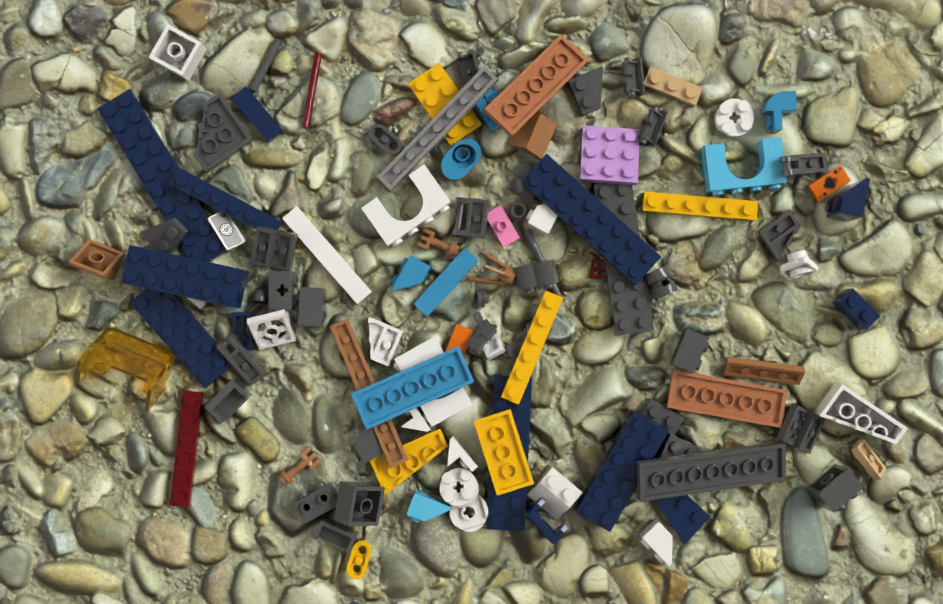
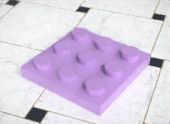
M583 125L579 181L637 186L640 140L638 137L640 129Z

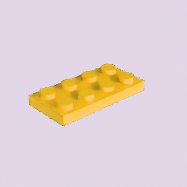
M440 63L408 83V86L431 119L459 92ZM471 109L444 138L452 147L454 143L479 129L482 124Z
M511 409L473 420L497 496L533 485L534 481Z

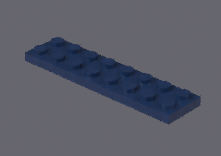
M547 153L520 182L634 286L661 258L656 251Z
M494 375L492 414L511 409L528 462L532 377H530L518 405L501 397L509 376ZM489 472L486 529L525 531L527 486L497 496Z

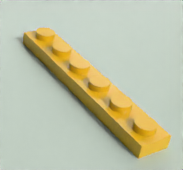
M644 191L642 211L756 221L758 201Z
M545 290L501 395L502 398L519 405L563 297Z

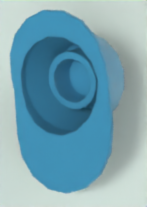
M468 138L454 143L441 162V170L444 176L452 180L464 177L480 160L482 154L481 147L475 140Z

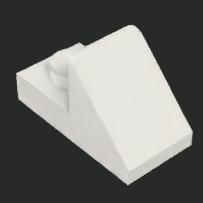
M418 408L406 412L408 416L412 415L413 418L401 425V427L426 432L431 430V426L426 423Z
M453 435L450 437L447 467L460 457V464L465 469L469 468L471 471H474L478 464Z

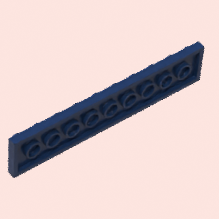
M128 89L97 108L165 221L176 218L189 231L180 243L187 257L212 262L228 252L207 219L209 216L200 201L169 184L179 166L133 91Z

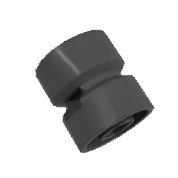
M667 265L644 276L647 284L652 286L651 293L655 300L678 290L674 280L669 278L671 273Z

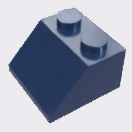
M865 178L853 183L830 198L825 207L826 217L847 222L862 218L870 179Z

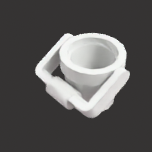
M806 250L787 255L788 263L780 266V273L788 280L801 278L818 270V266L809 258Z

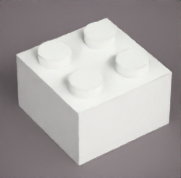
M167 24L149 58L155 64L189 82L207 48L200 41Z

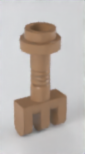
M423 228L422 232L429 235L428 237L420 235L419 239L426 242L425 244L417 242L416 246L429 251L432 245L447 251L449 257H457L460 251V246L457 243L453 242L450 245L434 238L435 232Z
M311 446L299 454L303 460L295 465L294 468H291L288 472L285 470L281 471L279 477L285 485L291 484L293 482L292 477L307 465L312 470L322 461L319 458L313 463L312 459L317 456L315 452L310 456L307 455L312 450Z

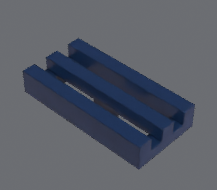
M252 311L231 313L233 333L239 340L237 316H240L242 344L246 350L255 349V341L249 327V346H247L245 316L251 318Z

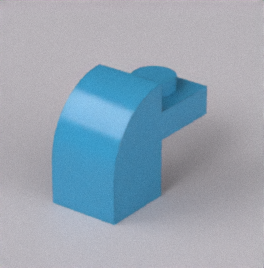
M796 91L776 93L764 103L761 115H768L766 126L769 128V134L778 133L782 130V114H792L797 110Z

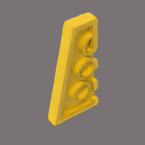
M440 428L403 444L409 458L406 462L390 468L385 454L370 460L380 485L385 487L384 495L388 494L397 485L448 447Z

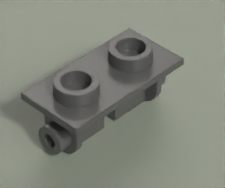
M632 57L624 58L623 65L628 98L632 99L645 95L642 57L632 59Z
M652 106L648 110L647 124L644 125L638 138L640 139L639 145L655 148L668 112L659 111L658 107Z

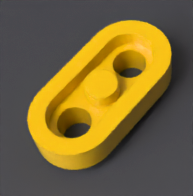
M366 540L357 541L352 548L346 569L348 576L352 579H360L366 573L372 553V546ZM359 547H365L366 551L360 552ZM355 565L360 566L359 571L354 570Z

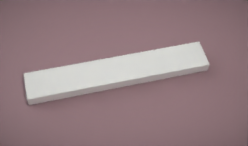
M297 206L282 218L298 234L302 242L357 304L372 293L368 286Z

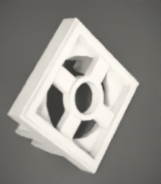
M283 309L247 318V325L259 350L296 341L292 318L289 316L288 310L285 311ZM279 320L285 325L276 326L271 321ZM265 323L266 327L260 331L259 324ZM268 329H276L277 333L268 334L266 331ZM286 331L281 337H278L280 332Z

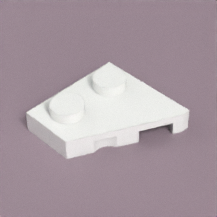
M369 317L370 357L376 362L389 366L404 331Z

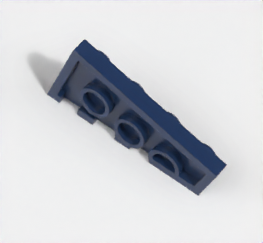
M688 495L655 499L684 545L711 517Z

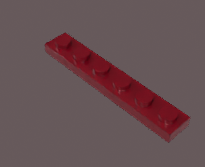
M183 390L169 506L188 508L191 506L204 392Z

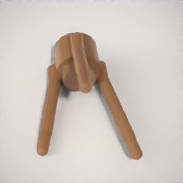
M482 251L481 253L502 267L499 270L486 264L483 265V268L497 273V278L500 280L467 277L468 281L499 284L505 287L506 284H512L516 273L512 270L511 266Z

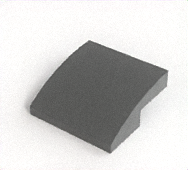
M257 226L250 263L265 268L273 267L284 271H291L298 234Z
M792 403L777 435V439L810 454L825 422V418Z

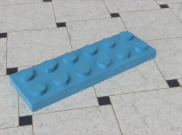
M459 346L353 392L351 395L367 430L469 385L474 380Z

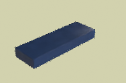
M246 86L231 98L268 142H271L283 132L282 128Z

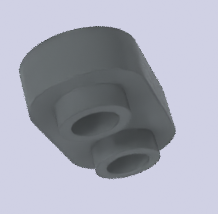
M374 124L370 127L368 134L371 141L386 154L396 156L401 153L402 142L396 135L382 124ZM381 132L382 136L377 138L375 134ZM396 144L397 147L396 149L391 150L390 145Z

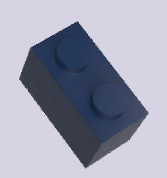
M853 288L845 289L831 302L858 330H867L880 317Z

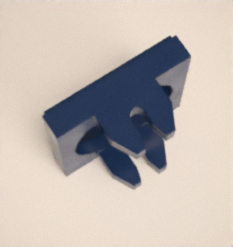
M541 497L532 505L530 504L526 507V513L552 544H555L568 527L565 523H562L555 530L551 528L537 512L545 503V500Z

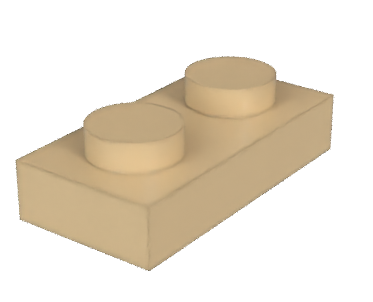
M864 438L857 440L851 449L854 457L860 461L866 473L874 481L881 479L886 471V467Z

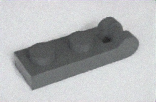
M825 153L780 157V163H783V177L827 172Z
M231 332L226 336L227 339L217 343L216 347L247 383L252 386L265 376L267 372L239 342L237 336ZM230 345L235 348L232 352L228 349Z

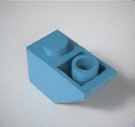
M411 255L409 258L405 257L400 266L402 268L399 275L396 274L391 282L393 285L392 289L400 291L421 285L428 275L431 266Z

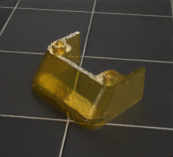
M108 328L102 332L78 359L76 383L80 384L89 372L104 375L112 368L146 382L143 390L147 395L145 411L148 412L163 393L175 364L176 356L172 351L116 328Z

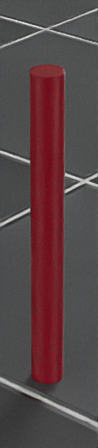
M315 52L302 122V127L309 128L322 58V53Z

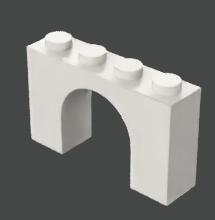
M425 164L409 174V178L423 197L422 209L415 218L408 221L394 219L388 214L377 197L361 208L388 247H397L403 242L402 238L407 235L409 237L419 231V226L430 224L434 220L433 217L438 213L442 215L450 209L451 201Z
M435 336L395 358L396 363L393 365L399 373L442 354L444 351ZM464 387L445 397L437 398L419 407L424 412L421 414L422 417L432 427L472 405V401Z

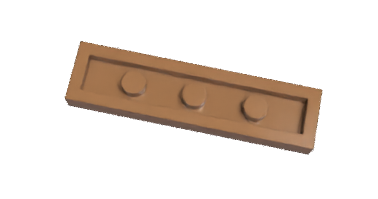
M728 356L723 367V375L794 385H800L805 374L804 366Z

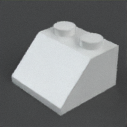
M550 465L529 490L527 496L533 501H537L542 497L545 503L541 507L557 519L574 504L582 494V491Z

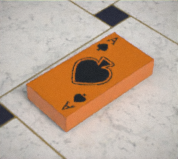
M840 165L807 187L816 201L820 202L849 183L851 179Z

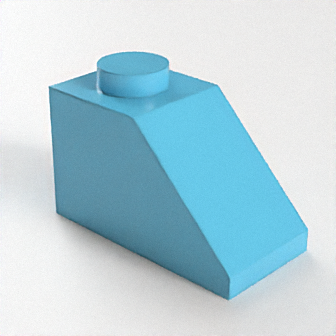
M415 490L406 515L410 516L409 519L418 523L420 521L425 522L450 511L451 505L443 500Z

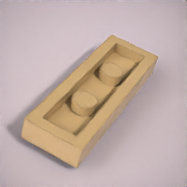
M653 67L648 69L644 79V87L694 107L703 87Z

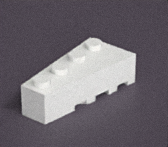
M838 381L833 384L814 411V413L821 417L894 444L899 442L908 429Z

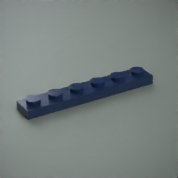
M179 167L169 183L254 229L257 226L279 229L282 221Z

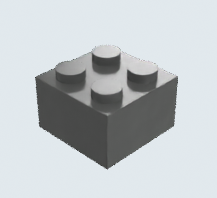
M834 464L806 489L821 507L832 512H838L846 506L845 503L859 496L860 490L864 486L850 469Z
M340 481L334 521L346 526H378L385 487L371 482Z

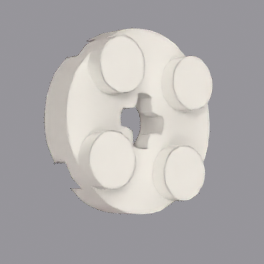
M740 99L726 100L718 107L714 115L716 128L730 138L744 135L751 129L754 121L753 110L749 103ZM732 113H734L739 118L736 121V123H734L733 120L729 119V117L732 116Z
M456 468L444 473L440 482L441 497L446 503L455 508H463L470 505L479 491L477 479L470 470L464 468ZM459 483L464 485V488L460 490L461 492H457L455 486Z
M479 494L471 501L470 505L466 506L474 509L471 517L468 514L464 515L463 511H466V507L455 508L451 506V521L459 529L473 532L484 525L488 517V507L486 501Z

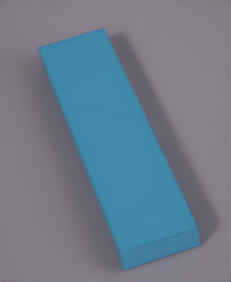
M464 248L416 300L414 305L428 317L479 260Z

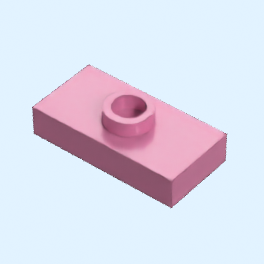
M501 205L489 211L487 221L503 248L520 239Z

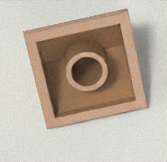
M536 113L512 138L510 137L507 145L542 159L557 124L543 114Z
M88 239L69 260L68 265L104 279L114 280L124 257V252Z

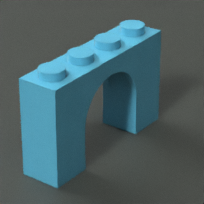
M782 137L762 139L757 142L759 169L757 174L751 179H740L729 171L726 163L724 143L702 147L701 155L706 194L712 193V196L724 195L726 191H731V194L743 193L744 189H750V192L761 191L763 187H769V190L780 189L781 185L787 183L786 177L782 176L783 163H780V157L784 156Z

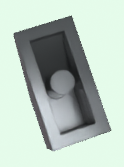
M362 423L354 453L358 460H362L365 463L384 454L374 428L366 430L364 423Z

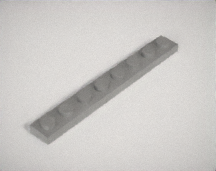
M483 66L378 175L382 183L389 190L393 191L499 81L498 78Z

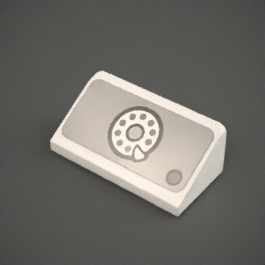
M219 212L207 218L227 251L231 252L246 242L231 216Z

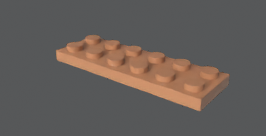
M561 34L483 112L512 138L587 64L588 59Z
M672 369L666 407L781 428L788 390Z

